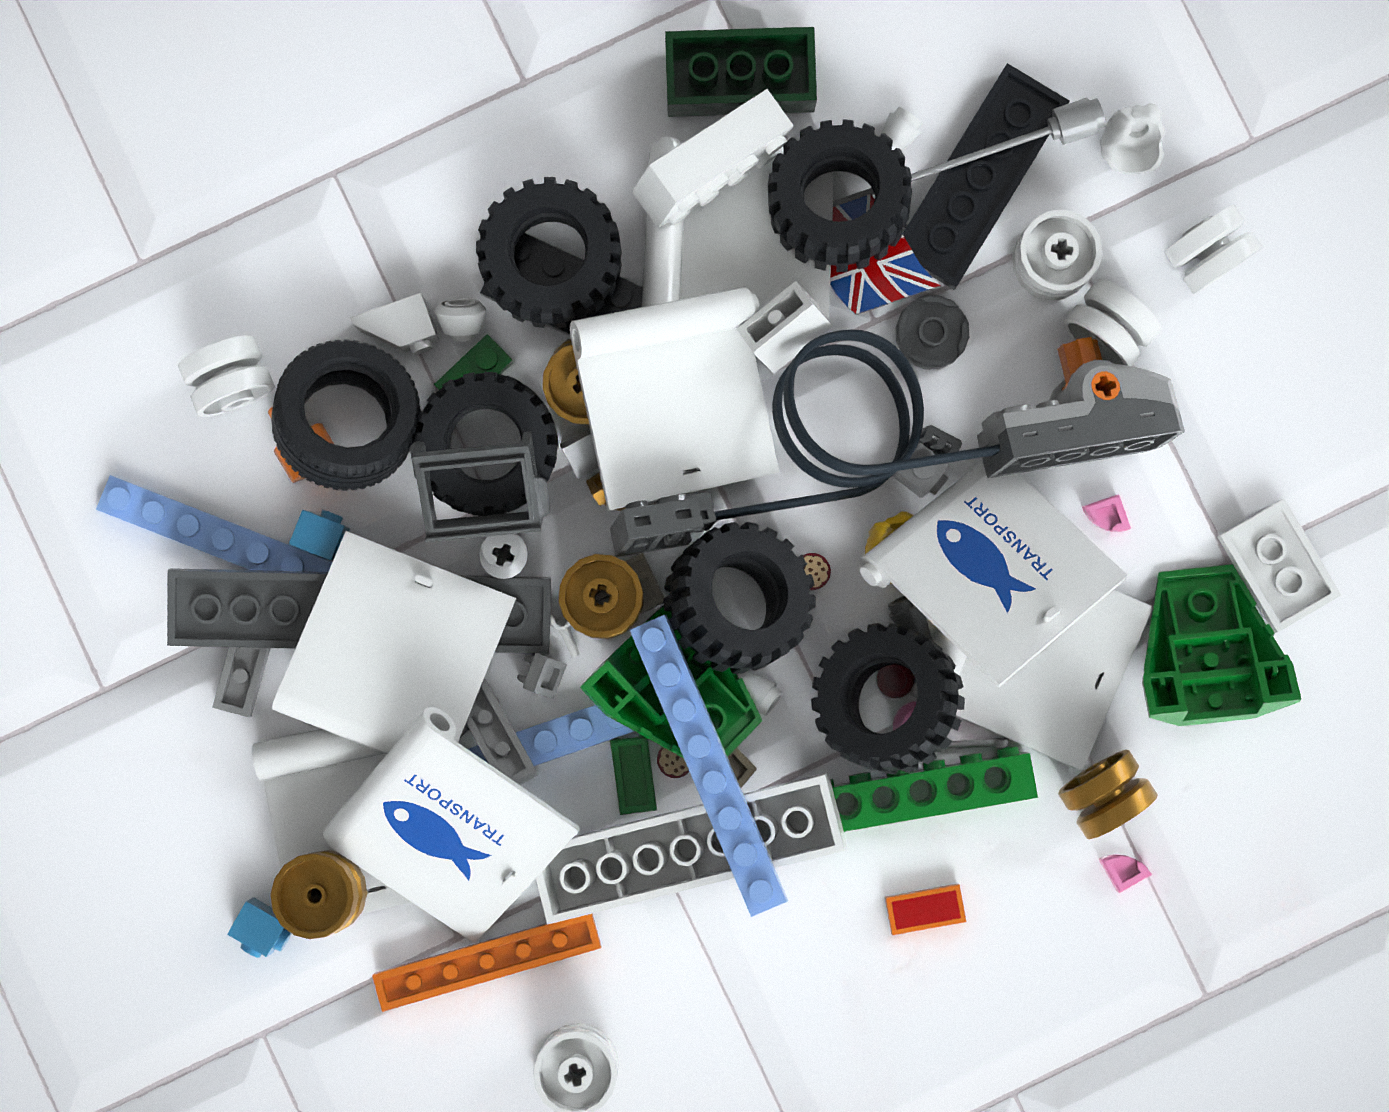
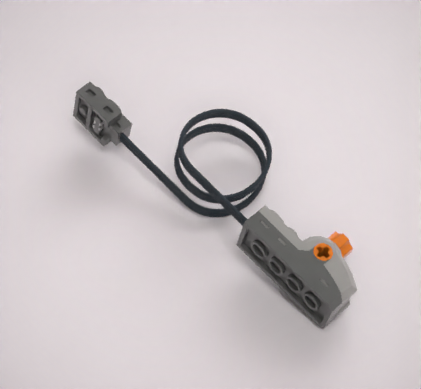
M854 329L839 330L813 339L795 356L776 384L772 401V414L776 433L784 450L802 471L825 484L852 489L714 511L710 492L688 496L686 494L662 497L654 501L652 505H648L646 500L635 501L625 505L626 509L621 511L610 527V533L616 557L686 546L692 541L690 533L708 531L717 520L859 497L879 488L893 474L901 470L982 457L988 479L1153 451L1162 448L1183 434L1185 429L1170 378L1146 369L1114 364L1108 360H1102L1097 339L1087 337L1062 344L1057 349L1065 380L1052 391L1048 401L1037 404L1036 408L1033 409L1031 404H1023L993 412L981 423L983 430L977 435L979 448L910 459L919 443L924 423L922 392L911 364L895 345L877 334ZM837 341L862 342L879 349L894 362L907 384L913 409L911 437L910 415L906 397L891 369L880 358L865 349L843 344L822 345ZM839 355L857 359L870 366L879 374L893 396L899 418V442L892 462L875 465L849 463L832 456L812 439L799 417L794 399V379L798 366L814 358ZM784 397V406L789 424L798 441L811 456L835 471L866 477L838 476L824 471L810 462L797 448L787 430L783 416L782 398Z

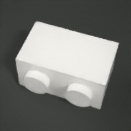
M795 281L738 327L737 330L751 351L773 373H776L792 360L807 343L823 335L833 325L811 296Z

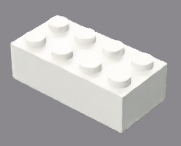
M766 89L651 163L632 190V193L657 228L668 221L673 226L691 213L689 209L698 202L701 206H704L719 195L718 190L725 184L733 187L748 175L747 171L754 165L760 169L776 157L775 152L788 142L785 136L794 125L768 89Z

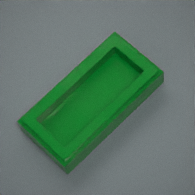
M639 736L610 740L620 815L656 811L657 804L648 738Z

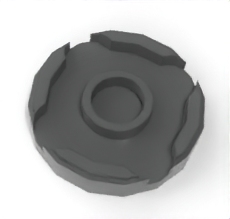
M925 295L911 302L901 312L895 327L896 343L899 350L911 364L923 369H941L954 363L965 351L970 338L969 322L966 315L964 316L963 311L953 300L940 295Z

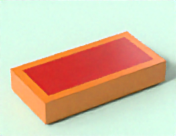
M958 883L884 897L892 935L967 922L960 884Z

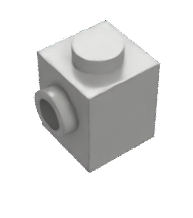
M919 443L910 459L936 454L922 443ZM944 463L901 470L892 476L919 498H923L929 491L936 495L948 480V477L943 473L950 465Z

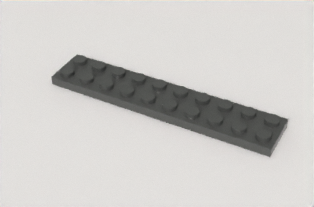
M170 568L167 570V646L296 649L328 572ZM459 575L516 598L494 653L549 654L551 577L514 576L512 578L500 579L493 576Z

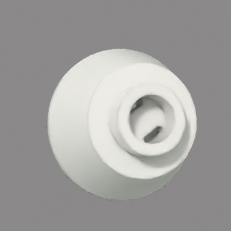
M471 298L445 300L435 310V315L444 334L451 335V340L453 341L472 340L473 334L480 332L486 314L485 306L479 300Z

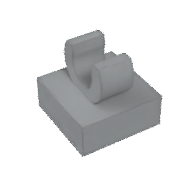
M535 653V656L525 655L523 660L531 663L527 676L517 675L518 681L524 683L522 688L554 699L567 664Z

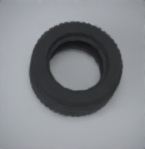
M344 339V341L335 340L332 342L330 340L326 341L325 344L319 343L316 346H311L308 348V351L304 350L294 358L293 362L291 361L277 384L271 424L272 434H274L273 438L277 443L276 446L280 451V455L286 459L285 462L288 465L292 466V470L299 472L298 475L302 478L305 477L307 481H313L315 485H322L327 489L331 487L337 491L338 489H342V491H348V489L355 491L359 488L362 490L367 486H375V483H381L383 479H387L391 474H394L397 468L406 460L413 441L412 437L419 427V422L416 419L421 407L414 380H411V375L405 372V367L400 365L397 359H393L390 353H385V350L381 348L377 349V346L373 344L368 345L366 342L359 343L357 340L350 341L349 339ZM347 384L362 388L373 396L383 409L387 428L379 438L364 446L343 447L327 442L314 432L306 419L304 404L315 392L329 385Z

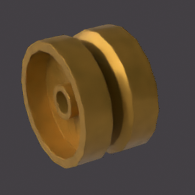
M570 338L556 348L543 372V391L547 403L558 416L572 423L589 424Z
M594 554L579 559L566 571L560 584L559 604L564 618L575 630L591 638L610 639L624 634L637 622L643 609L644 592L638 575L627 562L612 555ZM601 590L606 591L610 596L608 603L604 602L603 605L598 604L595 600L596 593Z
M1122 750L1093 764L1066 783L1057 793L1068 810L1078 811L1084 809L1076 823L1086 839L1090 840L1100 837L1120 827L1147 809L1158 797L1157 792L1148 779L1136 778L1131 780L1136 775L1139 764L1130 750Z
M331 850L297 856L284 864L274 878L270 894L272 910L280 925L294 936L309 940L328 937L352 925L364 910L367 897L365 877L358 865L340 853ZM319 892L322 894L321 900L317 896Z

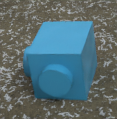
M302 509L289 545L333 561L345 532H349L350 528L341 524L343 517L322 509L320 516Z
M255 897L245 902L227 933L228 936L242 943L240 948L244 952L256 958H260L261 955L268 957L275 950L281 952L292 935L280 925L273 913L272 907Z

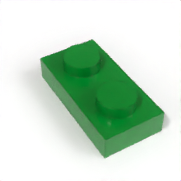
M486 334L434 385L440 390L443 384L449 380L463 377V374L472 372L485 373L486 371L502 374L514 361Z

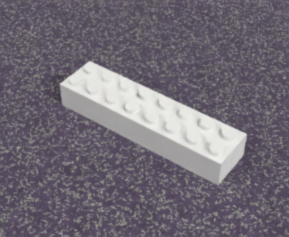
M828 772L743 793L774 868L843 852L848 847ZM703 804L574 836L536 877L547 925L734 879Z

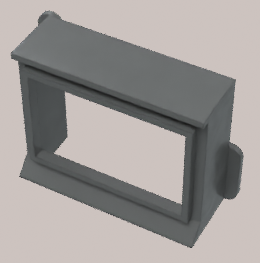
M531 431L523 432L522 440L519 443L427 452L424 442L415 441L411 444L410 454L414 477L418 485L426 542L541 531L543 517L550 513L547 482L543 477H538ZM521 462L528 511L437 520L430 481L431 470Z

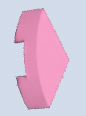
M1119 494L1082 507L1087 518L1103 530L1123 532L1131 529Z
M1113 854L1098 859L1118 893L1152 875L1143 863L1126 855Z

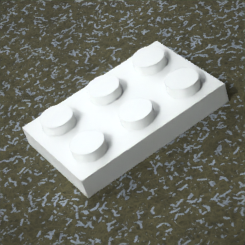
M1285 498L1217 536L1274 633L1282 631L1342 596Z

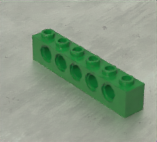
M1013 746L997 749L996 757L982 759V753L966 754L959 756L960 763L945 765V759H938L929 764L922 763V770L910 772L898 770L896 774L886 773V776L871 778V772L849 775V782L834 785V779L831 778L830 781L835 800L842 793H851L855 798V807L851 812L846 814L839 813L843 831L847 832L1038 798L1031 755L1028 752H1019V747ZM991 767H998L1002 772V781L997 787L990 788L985 783V773ZM955 773L962 774L966 781L964 790L959 794L950 793L947 787L949 777ZM924 780L928 784L929 793L923 800L916 801L910 795V787L915 781ZM881 786H887L892 792V800L885 807H877L873 802V793Z

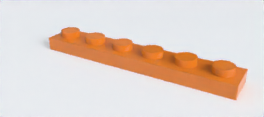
M592 913L548 925L547 923L403 964L376 972L372 977L381 1010L384 1012L601 949L602 945Z

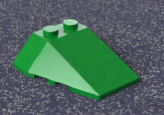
M1233 564L1162 571L1158 573L1142 677V686L1149 718L1176 726L1258 718L1299 703L1302 700L1293 662L1288 654L1284 655L1273 637L1275 635L1270 624L1264 622L1255 607L1256 601Z
M663 605L644 623L664 614L670 619L672 618L671 611L666 612ZM675 630V636L677 640H680L681 636L679 632ZM631 635L595 669L580 688L606 716L683 758ZM681 647L728 757L763 720L742 678L739 679L737 674H733L730 671V668L723 672L711 669L712 662L709 660L700 664L692 658L695 652L690 647L685 650Z

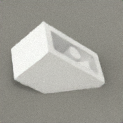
M421 293L350 317L352 325L358 331L404 353L411 351L412 355L421 354L433 348L432 343L440 341L428 305Z

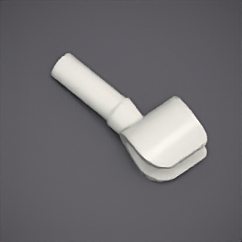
M558 605L561 619L555 623L554 617L550 613V626L559 631L571 657L574 658L579 656L580 653L570 633V623L564 618L561 607Z

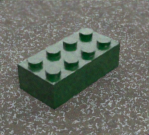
M814 27L665 31L668 117L727 115L766 89H768L784 113L815 112L817 82Z

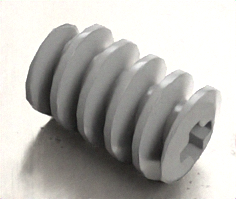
M518 534L487 536L481 544L479 552L481 565L493 577L500 579L512 578L519 574L526 565L528 557L527 545ZM504 544H508L511 546L510 553L515 557L513 560L506 559L504 564L497 561L498 555L493 552L494 548L501 549Z

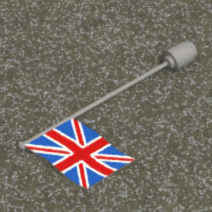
M1087 97L1052 109V117L1047 119L1048 127L912 173V181L1051 134L1053 140L1060 139L1062 145L1097 134L1098 129L1106 127L1103 109L1098 98L1089 100ZM869 188L834 200L832 221H849L865 214L875 202V198L872 196L875 195L873 189ZM903 234L896 246H888V254L882 259L876 260L874 256L870 257L869 266L858 269L856 264L848 265V272H836L837 266L831 265L830 285L839 299L855 315L941 287L919 263Z

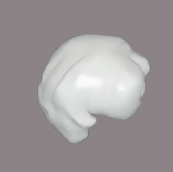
M1148 103L1146 105L1127 106L1114 112L1108 120L1100 139L1102 157L1113 170L1125 175L1152 172L1159 167L1164 156L1162 138L1165 134V127L1161 123L1162 113L1158 105Z

